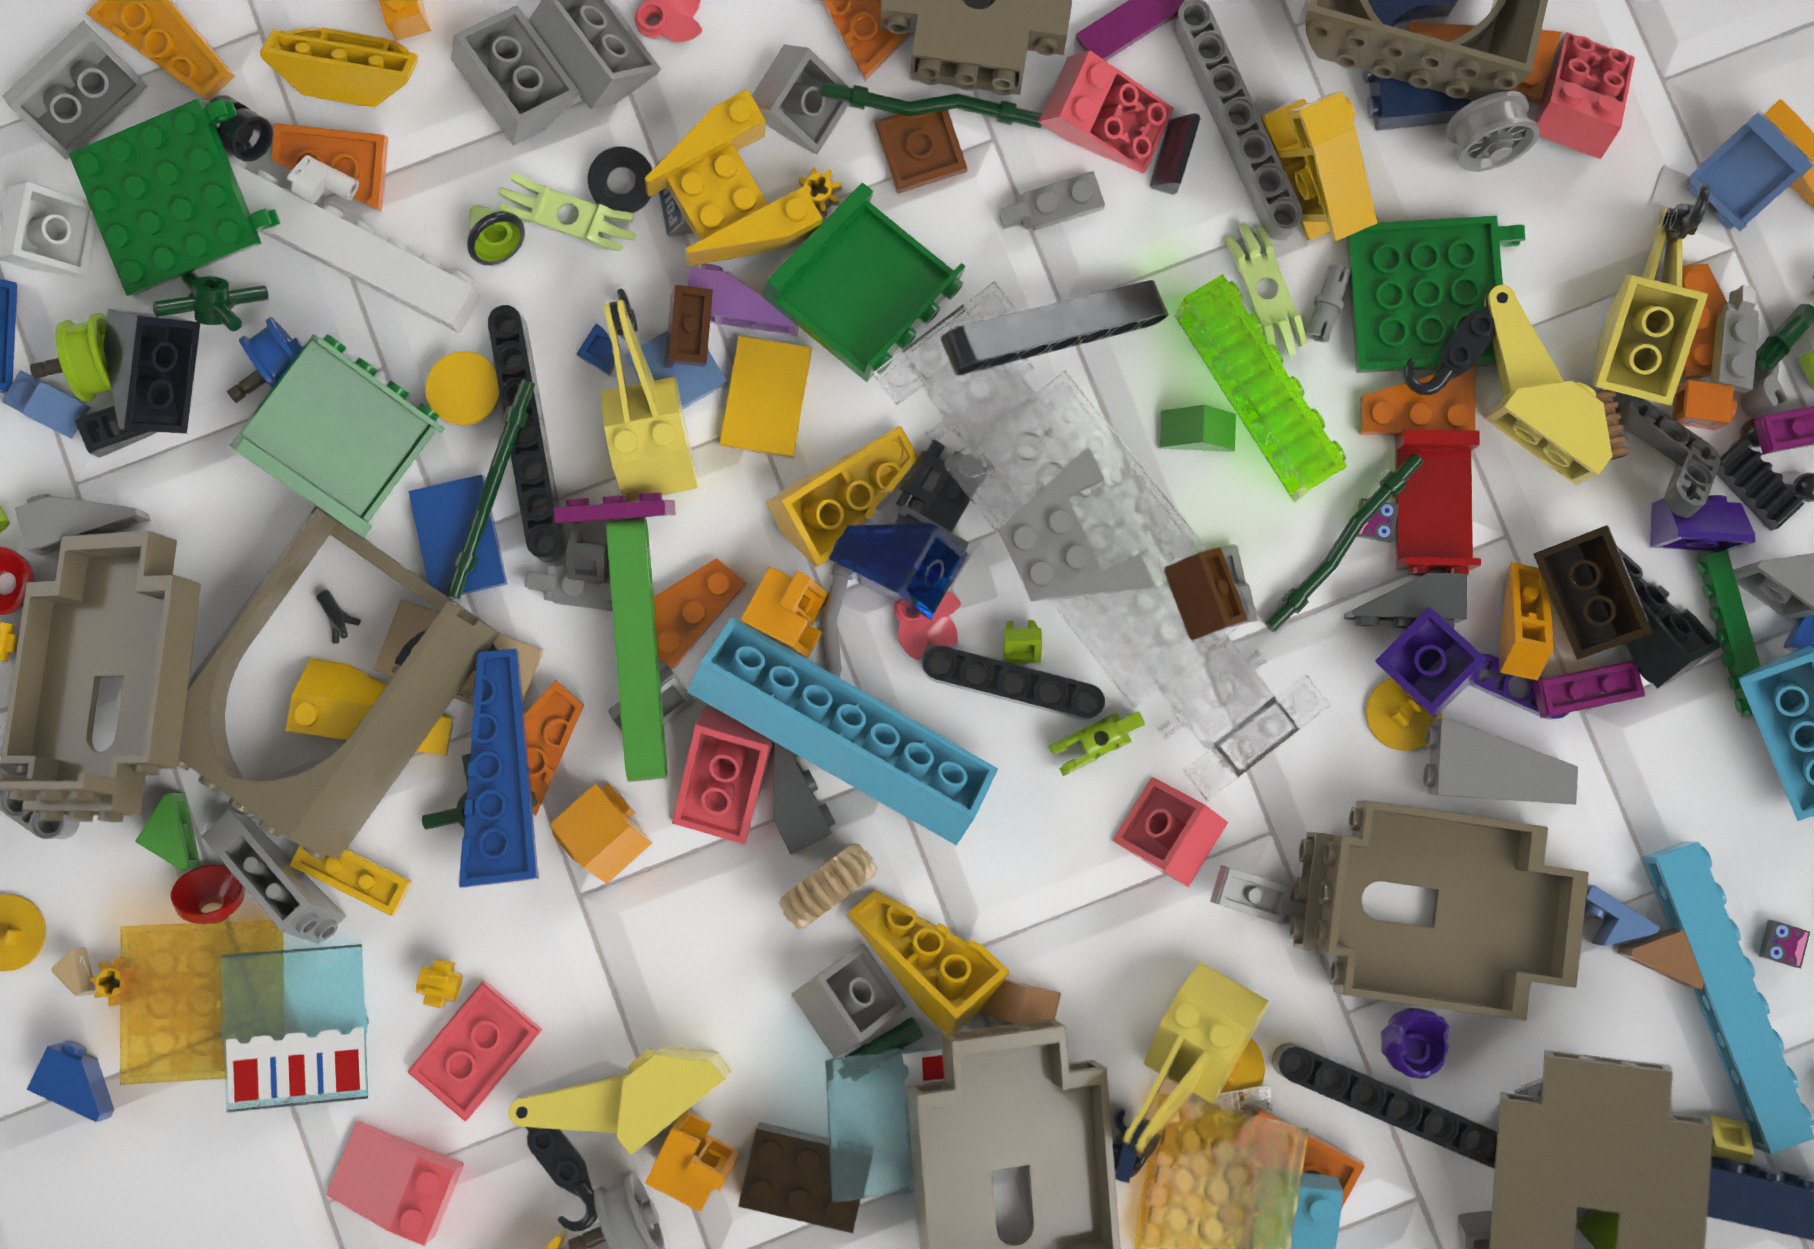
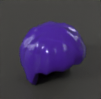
M1405 1008L1394 1013L1389 1019L1388 1025L1381 1031L1382 1054L1386 1056L1388 1063L1394 1070L1403 1073L1407 1077L1416 1079L1429 1078L1432 1074L1437 1073L1445 1063V1057L1449 1049L1447 1041L1449 1024L1435 1012L1420 1008Z

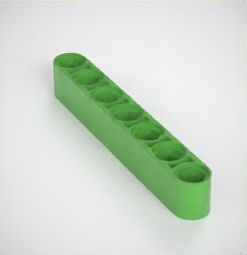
M646 517L607 520V545L626 778L628 782L666 779L668 774L647 519Z

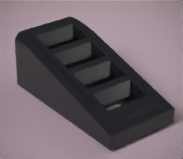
M115 406L90 413L75 420L88 453L98 458L158 433L119 429ZM115 421L120 434L114 435L110 422ZM100 427V430L104 437L103 440H100L99 435L96 431V428Z

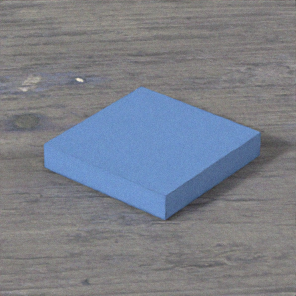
M667 331L641 345L654 381L674 376L677 378L683 409L728 384L709 350L705 367L674 363L672 368H664ZM629 352L625 356L638 376L631 353Z

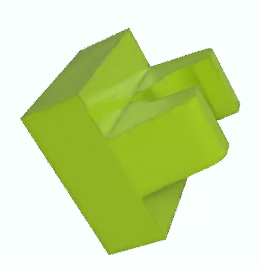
M1013 620L1007 621L1005 629H1003V661L1008 663L1041 662V628H1038L1034 620H1028V628L1014 629Z

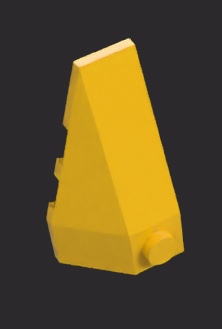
M897 426L794 483L765 501L782 534L815 567H818L849 547L856 538L854 535L866 520L872 518L876 513L875 509L889 492L895 489L914 465L918 456L902 426Z
M310 658L292 692L285 731L348 740L388 684L349 664ZM443 713L417 751L447 756L454 719Z
M876 890L847 913V917L921 1011L943 1033L958 1032L972 1020L1010 973L982 944L972 939L968 942L950 933V928L941 923H938L937 926L917 916L915 910Z

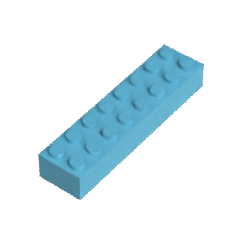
M731 617L700 662L687 690L693 696L956 846L974 821L998 771L997 767L734 617Z

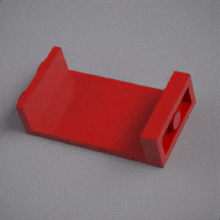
M1404 429L1395 436V471L1412 453L1419 455L1424 462L1405 482L1406 487L1395 498L1396 504H1399L1396 523V569H1408L1409 576H1423L1431 573V570H1446V573L1467 574L1468 576L1469 570L1481 566V558H1473L1472 450L1480 446V430Z

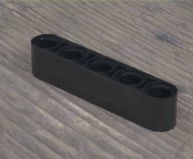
M945 646L932 647L923 657V672L929 680L936 683L1080 720H1089L1096 717L1105 706L1103 692L1093 684ZM937 654L946 656L950 662L949 670L943 674L933 673L928 666L932 656ZM979 664L983 666L987 673L986 680L979 684L969 682L965 675V670L969 665ZM1015 673L1022 678L1023 688L1020 692L1009 693L1004 689L1002 679L1006 674ZM1053 683L1058 687L1060 697L1057 702L1047 703L1043 701L1039 694L1042 684ZM1088 692L1095 697L1096 707L1093 712H1083L1078 708L1076 703L1078 694Z

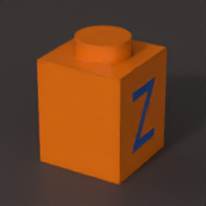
M1695 380L1684 382L1677 387L1673 402L1672 418L1683 426L1717 430L1729 424L1734 418L1737 409V401L1733 398L1734 386Z

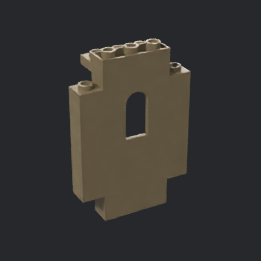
M882 0L880 29L889 30L895 34H915L911 54L910 74H912V80H919L927 85H936L938 83L954 85L962 90H988L1003 96L1011 94L1020 95L1027 50L1036 51L1045 56L1054 54L1064 55L1072 0H995L991 6L984 9L971 8L962 0Z
M152 531L62 536L55 581L27 582L0 764L16 766V773L27 775V778L0 773V790L10 792L9 799L23 801L22 810L39 813L38 820L63 822L64 815H68L67 820L93 822V816L98 815L97 820L120 823L123 822V816H141L146 775H159L160 769H177L201 583L173 575L177 540ZM124 677L115 739L107 750L98 752L93 745L92 735L100 678Z
M1358 800L1355 807L1351 808L1348 818L1349 830H1352V836L1307 832L1306 839L1301 840L1299 861L1303 862L1301 877H1298L1295 882L1294 899L1305 903L1299 917L1292 916L1289 926V937L1293 939V947L1337 955V961H1333L1330 968V983L1334 985L1333 992L1348 996L1527 1021L1531 982L1576 988L1589 872L1544 865L1548 827ZM1379 881L1436 889L1432 927L1371 918L1362 906L1364 890L1370 884Z
M1055 1019L941 1034L945 1081L907 1086L919 1249H1121L1107 1068L1095 1060L1069 1063L1066 1026ZM1027 1165L1031 1229L1022 1241L1013 1244L1005 1243L999 1238L996 1229L992 1171Z
M1544 1050L1541 1097L1500 1092L1489 1249H1574L1577 1207L1619 1213L1617 1249H1705L1713 1125L1709 1118L1670 1113L1673 1071L1670 1065Z

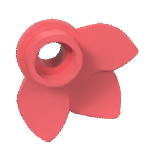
M643 0V4L635 13L636 28L647 38L654 39L664 36L675 43L693 40L702 33V27L693 19L699 9L701 0ZM651 17H658L660 19L657 25L651 26L647 24Z
M917 589L903 591L895 600L894 613L900 621L897 638L904 651L910 657L918 660L923 655L927 644L945 647L955 646L958 643L957 629L949 615L959 608L961 601L954 594L944 589H935L927 593ZM909 602L918 603L920 606L919 613L916 615L908 614L905 609L906 605Z

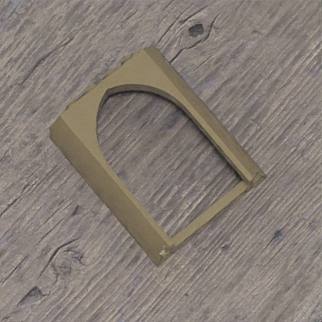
M1310 0L1306 14V35L1312 50L1320 59L1335 62L1344 68H1356L1371 72L1380 78H1393L1407 82L1416 88H1429L1440 91L1452 98H1465L1475 101L1493 93L1514 89L1530 75L1533 69L1548 0H1494L1490 13L1476 27L1449 42L1383 24L1374 13L1368 0Z
M315 506L189 679L178 767L187 771L189 768H192L201 775L198 781L214 792L218 793L219 790H222L231 798L228 803L232 807L247 815L250 812L261 819L258 825L268 833L276 837L282 834L287 839L303 846L307 853L321 861L326 856L340 859L343 852L349 847L477 666L478 652H487L500 633L371 542L362 538ZM332 535L440 612L359 726L335 753L313 768L291 777L272 781L246 780L234 762L227 741L225 712L231 681L249 646L327 538Z

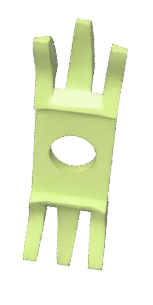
M512 172L510 179L519 186L536 194L537 198L505 188H501L499 191L501 196L531 210L530 213L500 203L498 208L500 211L513 213L524 222L539 224L612 251L621 252L623 244L599 237V232L606 237L635 241L636 233L603 221L604 217H607L611 221L633 222L635 215L633 213L612 210L604 205H596L558 192L546 185L532 182ZM565 205L575 206L579 211L578 219L570 225L562 224L557 216L561 207Z
M1245 222L1240 223L1238 226L1249 259L1245 260L1244 251L1232 236L1224 238V241L1234 257L1238 272L1242 275L1258 317V324L1265 338L1269 358L1277 355L1273 324L1281 336L1288 356H1295V345L1289 319L1295 330L1300 347L1307 345V338L1301 316L1295 309L1277 263L1272 241L1262 225L1255 227L1256 234L1264 250V254H1261V247ZM1263 279L1274 281L1278 287L1277 295L1272 299H1264L1259 296L1257 292L1259 281Z

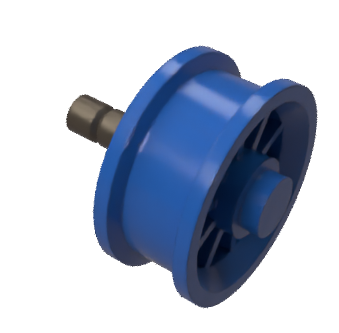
M273 317L266 319L267 327L250 339L245 335L239 338L243 350L255 366L256 371L240 381L239 385L236 384L227 390L228 395L235 403L241 401L246 397V394L252 393L266 382L273 388L304 346L297 337L292 339Z

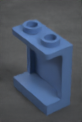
M1759 110L1688 176L1687 181L1691 185L1687 190L1697 199L1700 190L1699 185L1706 183L1710 190L1709 202L1718 210L1714 214L1716 219L1728 230L1735 227L1741 232L1756 215L1798 177H1802L1814 166V162Z

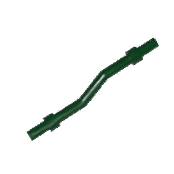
M825 81L821 92L823 97L848 102L849 107L861 110L869 107L910 117L960 109L996 118V122L1012 125L1015 122L1036 128H1041L1042 126L1038 122L1042 113L1016 108V103L1001 100L1000 103H995L958 93L905 101L868 92L869 88L853 85V88Z
M520 380L512 406H507L502 419L505 425L461 552H456L452 563L455 569L445 594L447 596L460 600L470 571L474 572L479 558L475 556L518 432L520 428L524 429L529 416L526 410L536 384L528 380Z
M1412 453L1395 472L1390 471L1379 482L1380 487L1350 518L1326 558L1297 588H1291L1282 598L1283 603L1264 622L1269 630L1275 633L1293 613L1299 614L1309 603L1308 598L1338 567L1363 526L1391 497L1396 498L1406 487L1405 482L1424 463L1419 455Z

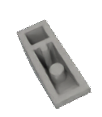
M50 494L32 496L27 499L28 504L15 507L27 551L42 556L59 551L62 536L114 533L151 521L149 513L134 507L56 497Z

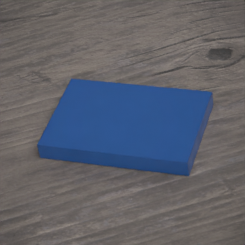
M482 474L408 491L428 583L443 594H446L455 566L452 565L457 551L461 552L485 483V476ZM492 511L475 556L479 558L474 572L470 571L462 595L508 585Z

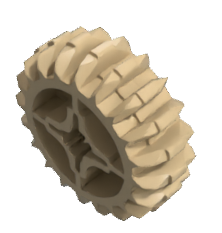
M851 844L780 898L779 905L784 911L783 914L787 920L792 922L797 929H804L876 874L877 867L872 861L873 858L860 844Z

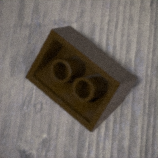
M1609 525L1533 553L1577 660L1653 633Z

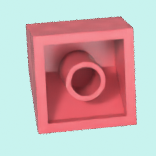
M1151 777L1112 841L1163 874L1189 888L1229 822L1204 803Z

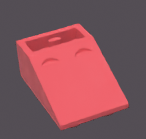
M1566 32L1546 83L1543 97L1536 111L1534 121L1537 123L1540 131L1539 137L1602 159L1622 127L1635 57L1623 50L1613 49L1593 42L1585 36H1577Z
M1088 50L1067 57L1038 122L1068 142L1143 174L1148 168L1174 107Z

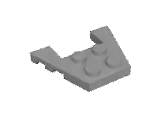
M1090 447L1083 450L998 531L1031 602L1100 593H1117L1137 589L1144 590L1155 585L1140 553L1106 569H1102L1068 497L1099 484L1105 479Z

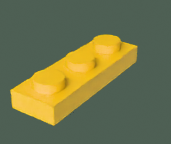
M299 845L290 863L291 867L390 916L396 915L412 883L411 880L349 849L343 852L340 859L326 856L321 861L307 853L303 846Z

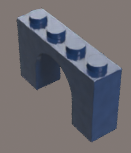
M1368 0L1379 20L1383 24L1392 27L1410 20L1447 17L1458 2L1457 0ZM1362 70L1363 80L1365 83H1369L1371 96L1367 100V111L1369 118L1374 119L1375 131L1449 123L1459 110L1472 102L1465 98H1452L1446 93L1429 88H1416L1410 83L1393 78H1380L1371 72Z

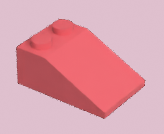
M705 706L694 727L672 824L745 845L770 762L774 741L720 710Z
M356 1121L326 1195L386 1231L425 1246L436 1236L465 1163L361 1121Z

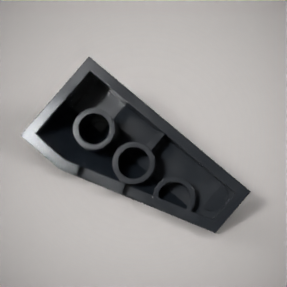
M1618 547L1653 631L1652 634L1629 641L1626 645L1632 659L1639 666L1638 669L1642 677L1646 681L1653 683L1658 689L1684 674L1722 646L1688 609L1681 613L1667 601L1669 592L1661 585L1656 587L1651 583H1647L1642 578L1643 571L1641 567Z

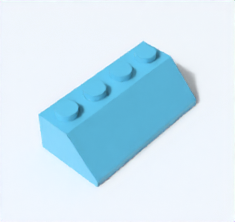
M1808 646L1774 658L1738 678L1797 821L1814 816V648Z

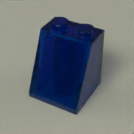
M932 523L848 525L842 536L835 542L833 551L828 559L862 586L931 620L969 554L942 529Z

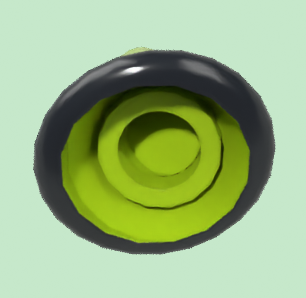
M479 205L472 206L469 210V234L467 238V250L470 257L481 265L492 266L507 261L517 253L525 237V228L521 219L510 212L497 211Z

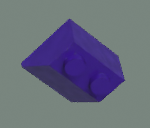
M1708 495L1706 503L1691 518H1683L1675 514L1667 506L1664 498L1652 503L1650 548L1704 552L1728 550L1729 552L1753 544L1756 541V534L1742 503L1727 502V496Z
M1430 606L1375 660V663L1434 719L1489 665L1487 658Z

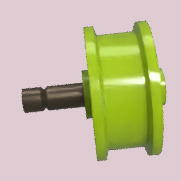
M99 312L91 314L86 322L75 324L71 320L60 321L56 326L55 332L58 358L30 364L33 378L37 379L46 377L48 374L63 373L72 392L80 401L85 403L94 401L97 394L108 391L112 393L103 347L107 317Z

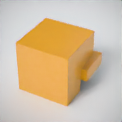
M769 566L740 620L808 659L822 634L820 630L812 626L829 594L811 577L799 571L796 572L794 577H791Z
M610 782L602 788L595 783L549 824L553 829L552 835L571 859L606 884L652 844V841L639 825L630 818L636 812Z
M687 1110L679 1116L671 1128L645 1184L701 1213L713 1190L715 1189L720 1192L741 1151L708 1135L707 1133L712 1123Z

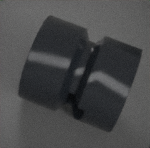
M219 96L212 99L209 103L219 99H223L224 103L232 101L237 112L236 117L215 125L224 149L244 162H253L261 158L268 151L272 143L273 130L269 121L230 96Z

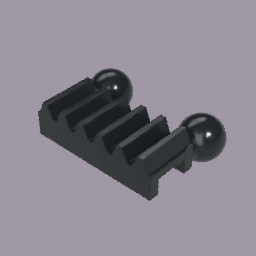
M1750 419L1742 425L1740 438L1734 441L1730 448L1720 456L1721 462L1716 475L1770 531L1779 529L1804 505V502H1814V473L1808 472L1799 475L1794 480L1793 485L1784 483L1782 481L1783 475L1773 472V465L1761 459L1762 453L1751 449L1759 448L1760 443L1754 420Z

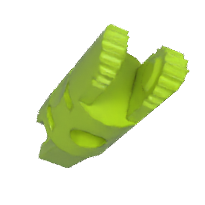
M1139 711L1123 719H1120L1118 713L1114 712L1095 724L1049 745L1048 748L1051 754H1058L1077 742L1083 756L1076 760L1072 759L1059 768L1064 777L1097 760L1104 754L1132 742L1128 733L1146 723ZM1095 733L1103 736L1104 743L1102 746L1094 741Z

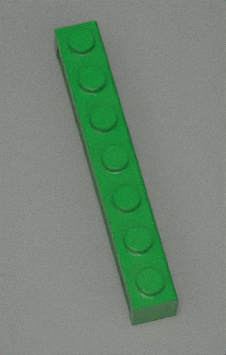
M1725 550L1698 557L1696 570L1702 576L1704 583L1702 591L1710 604L1709 616L1715 622L1717 629L1715 637L1722 646V662L1728 668L1730 675L1728 683L1736 696L1735 708L1741 714V717L1752 716L1753 713L1738 678L1761 665L1729 552Z

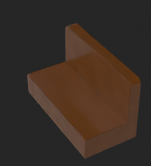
M682 285L674 286L670 296L664 368H672L674 363L705 367L707 364L713 289Z
M1221 547L1196 553L1164 568L1165 576L1190 640L1193 641L1216 631L1248 621Z

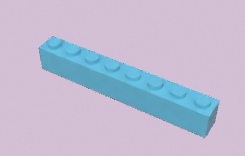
M1684 841L1642 856L1670 929L1685 931L1705 982L1702 990L1694 988L1743 1118L1746 1123H1749L1751 1138L1755 1148L1769 1154H1774L1814 1139L1811 1129L1813 1125L1812 1115L1808 1108L1801 1103L1796 1090L1799 1087L1797 1077L1793 1070L1786 1065L1782 1055V1051H1784L1783 1041L1778 1032L1772 1029L1767 1015L1770 1013L1769 1005L1765 997L1757 991L1753 980L1755 977L1754 967L1749 958L1743 955L1738 941L1741 940L1740 931L1736 923L1729 919L1724 906L1727 902L1726 895L1722 887L1713 878L1710 870L1712 860L1708 851L1700 845L1699 841Z

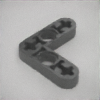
M1632 397L1618 411L1622 417L1619 421L1631 433L1676 463L1664 499L1667 506L1675 514L1683 518H1691L1707 501L1721 462L1720 455L1708 442L1643 398Z

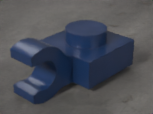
M1118 1107L1114 1114V1124L1120 1132V1135L1117 1134L1115 1144L1113 1143L1115 1180L1129 1183L1136 1155L1130 1151L1131 1145L1123 1141L1130 1126L1124 1125L1123 1122L1126 1111Z

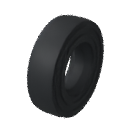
M624 146L612 147L601 152L591 163L587 178L588 188L597 204L604 205L612 210L634 213L642 209L652 197H649L646 193L645 177L653 169L645 156L635 149ZM627 168L635 174V185L629 192L617 194L608 188L607 179L613 170Z

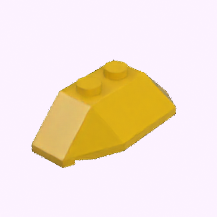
M324 27L299 28L285 32L283 29L272 30L260 50V57L300 94L322 100H333L373 108L405 86L419 62L417 54L410 52L405 46L395 40Z

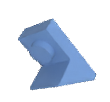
M22 370L19 371L2 400L4 404L70 439L74 437L78 430L75 420L85 416L90 409V406L39 379L33 378L32 375Z
M1587 885L1585 912L1601 921L1605 918L1593 938L1592 944L1606 946L1657 934L1660 926L1595 885Z

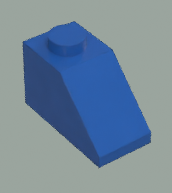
M70 1040L47 1046L26 1090L94 1122L110 1118L114 1112V1107L98 1058L87 1054V1048L84 1045Z

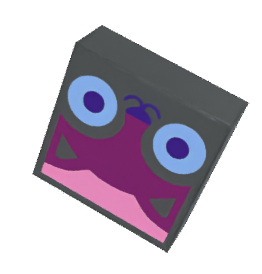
M1364 498L1360 499V500H1359L1358 509H1359L1368 499H1364ZM1386 502L1363 526L1357 537L1389 543L1393 542L1399 504Z
M1768 920L1758 957L1801 969L1810 931L1775 920Z

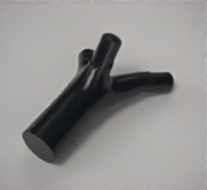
M329 590L322 591L316 596L318 603L330 622L333 644H338L340 637L343 639L348 637L345 623L356 626L361 624V619L352 617L341 610Z

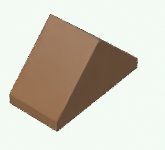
M1667 929L1620 946L1617 954L1686 987L1702 990L1705 983L1684 930Z
M1005 979L979 1013L1012 1024L1055 1019L1061 992Z

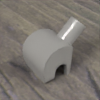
M1779 364L1773 370L1769 369L1767 372L1763 370L1762 378L1753 384V390L1741 393V406L1749 417H1755L1788 400L1778 380Z

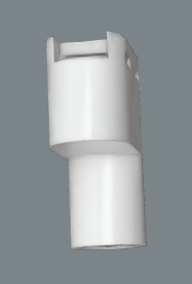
M308 155L294 167L286 178L290 181V185L286 190L311 203H315L326 190L351 200L359 187L357 179Z

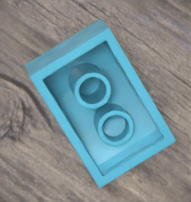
M1259 1167L1251 1249H1336L1343 1200V1190L1338 1176Z

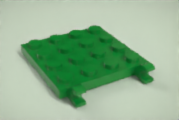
M197 98L68 153L126 296H135L260 245L262 243L258 232L281 224L275 209L269 211L262 209L252 214L249 213L215 127L216 124L237 116L232 101L224 103L223 99H219L206 105L204 99Z
M1497 216L1377 222V224L1347 236L1348 268L1351 270L1349 283L1356 373L1404 371V367L1409 359L1415 360L1413 370L1437 369L1442 348L1465 317L1474 310L1485 309L1484 300L1487 293L1494 287L1503 285L1500 246H1520V241L1526 239L1525 225L1498 226ZM1492 341L1474 365H1496Z

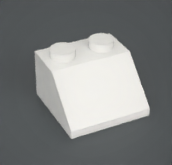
M27 181L8 187L0 229V261L31 270L85 277L87 275L96 221L88 201Z

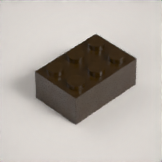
M759 1122L755 1130L738 1207L853 1234L872 1148Z

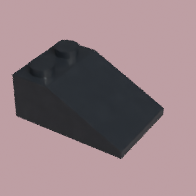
M108 309L103 347L119 429L187 434L201 323L168 315L156 317L155 314Z

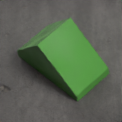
M1207 405L1161 411L1160 449L1235 451V413Z
M169 793L163 796L135 842L180 870L195 869L200 867L201 864L186 793Z

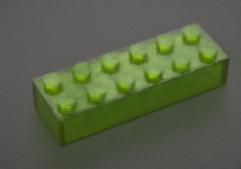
M1221 274L1185 296L1174 317L1295 503L1332 480L1348 467L1344 462L1346 455L1340 444L1335 440L1331 441L1324 431L1325 422L1320 413L1315 408L1310 409L1303 398L1305 393L1300 382L1294 376L1289 377L1282 366L1284 359L1278 348L1273 344L1269 346L1262 335L1263 326L1258 317L1252 312L1248 313L1241 302L1243 296L1238 286L1233 281L1228 282L1225 276Z

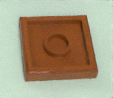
M948 110L910 117L898 114L875 121V128L897 194L967 172V165Z

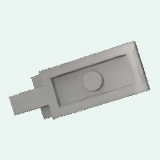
M1091 171L1023 192V194L1015 197V204L1001 208L1000 217L1004 229L1023 223L1025 230L1033 228L1036 231L1101 211L1105 208V203L1095 173Z
M1741 285L1740 288L1729 293V303L1724 305L1722 313L1717 315L1710 383L1734 386V391L1741 393L1753 390L1759 329V312L1753 310L1756 306V288Z
M560 565L558 567L549 566L548 574L527 572L525 587L529 590L545 591L544 600L553 601L554 604L613 611L610 572L607 574L605 583L568 579L567 567Z
M1224 865L1220 867L1210 899L1212 903L1282 925L1283 923L1287 924L1290 915L1299 917L1305 905L1303 902L1294 900V887Z

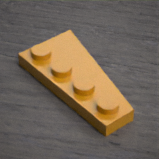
M99 0L85 13L208 101L236 77L172 0Z

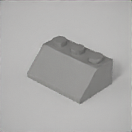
M541 0L528 20L577 87L580 97L590 109L618 103L656 76L661 70L610 0Z
M517 5L454 34L451 60L513 146L543 132L580 96L577 87Z
M83 21L8 89L2 97L13 111L64 159L68 160L70 158L68 153L80 149L148 85Z

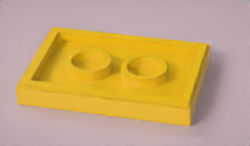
M738 336L720 438L721 447L794 458L812 347Z

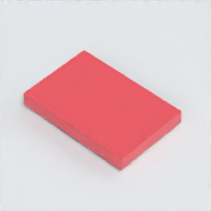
M482 981L407 1073L466 1122L543 1029L490 984Z

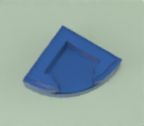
M596 323L576 355L610 376L615 364L612 341L607 332Z

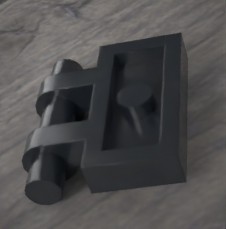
M932 440L927 450H922L916 461L919 464L911 478L904 480L900 487L902 493L895 504L900 508L903 505L910 508L914 500H918L924 503L920 511L921 515L953 532L987 474L988 469L957 451L954 452L949 463H946L939 459L945 446L936 440ZM931 471H934L941 476L932 492H929L922 487Z

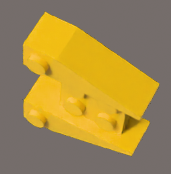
M748 89L715 105L645 177L646 193L649 197L668 188L698 242L685 248L688 266L787 250L806 240L822 224L823 218L804 186L768 204L740 157L738 151L764 138L766 131V120Z
M1343 92L1328 94L1310 103H1307L1305 98L1293 100L1260 115L1300 203L1302 219L1299 223L1307 240H1312L1331 231L1333 240L1338 241L1377 224L1359 140L1353 122L1355 110L1349 98L1344 97Z

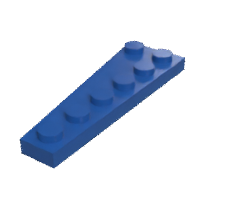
M513 648L478 652L459 888L539 879L519 651Z

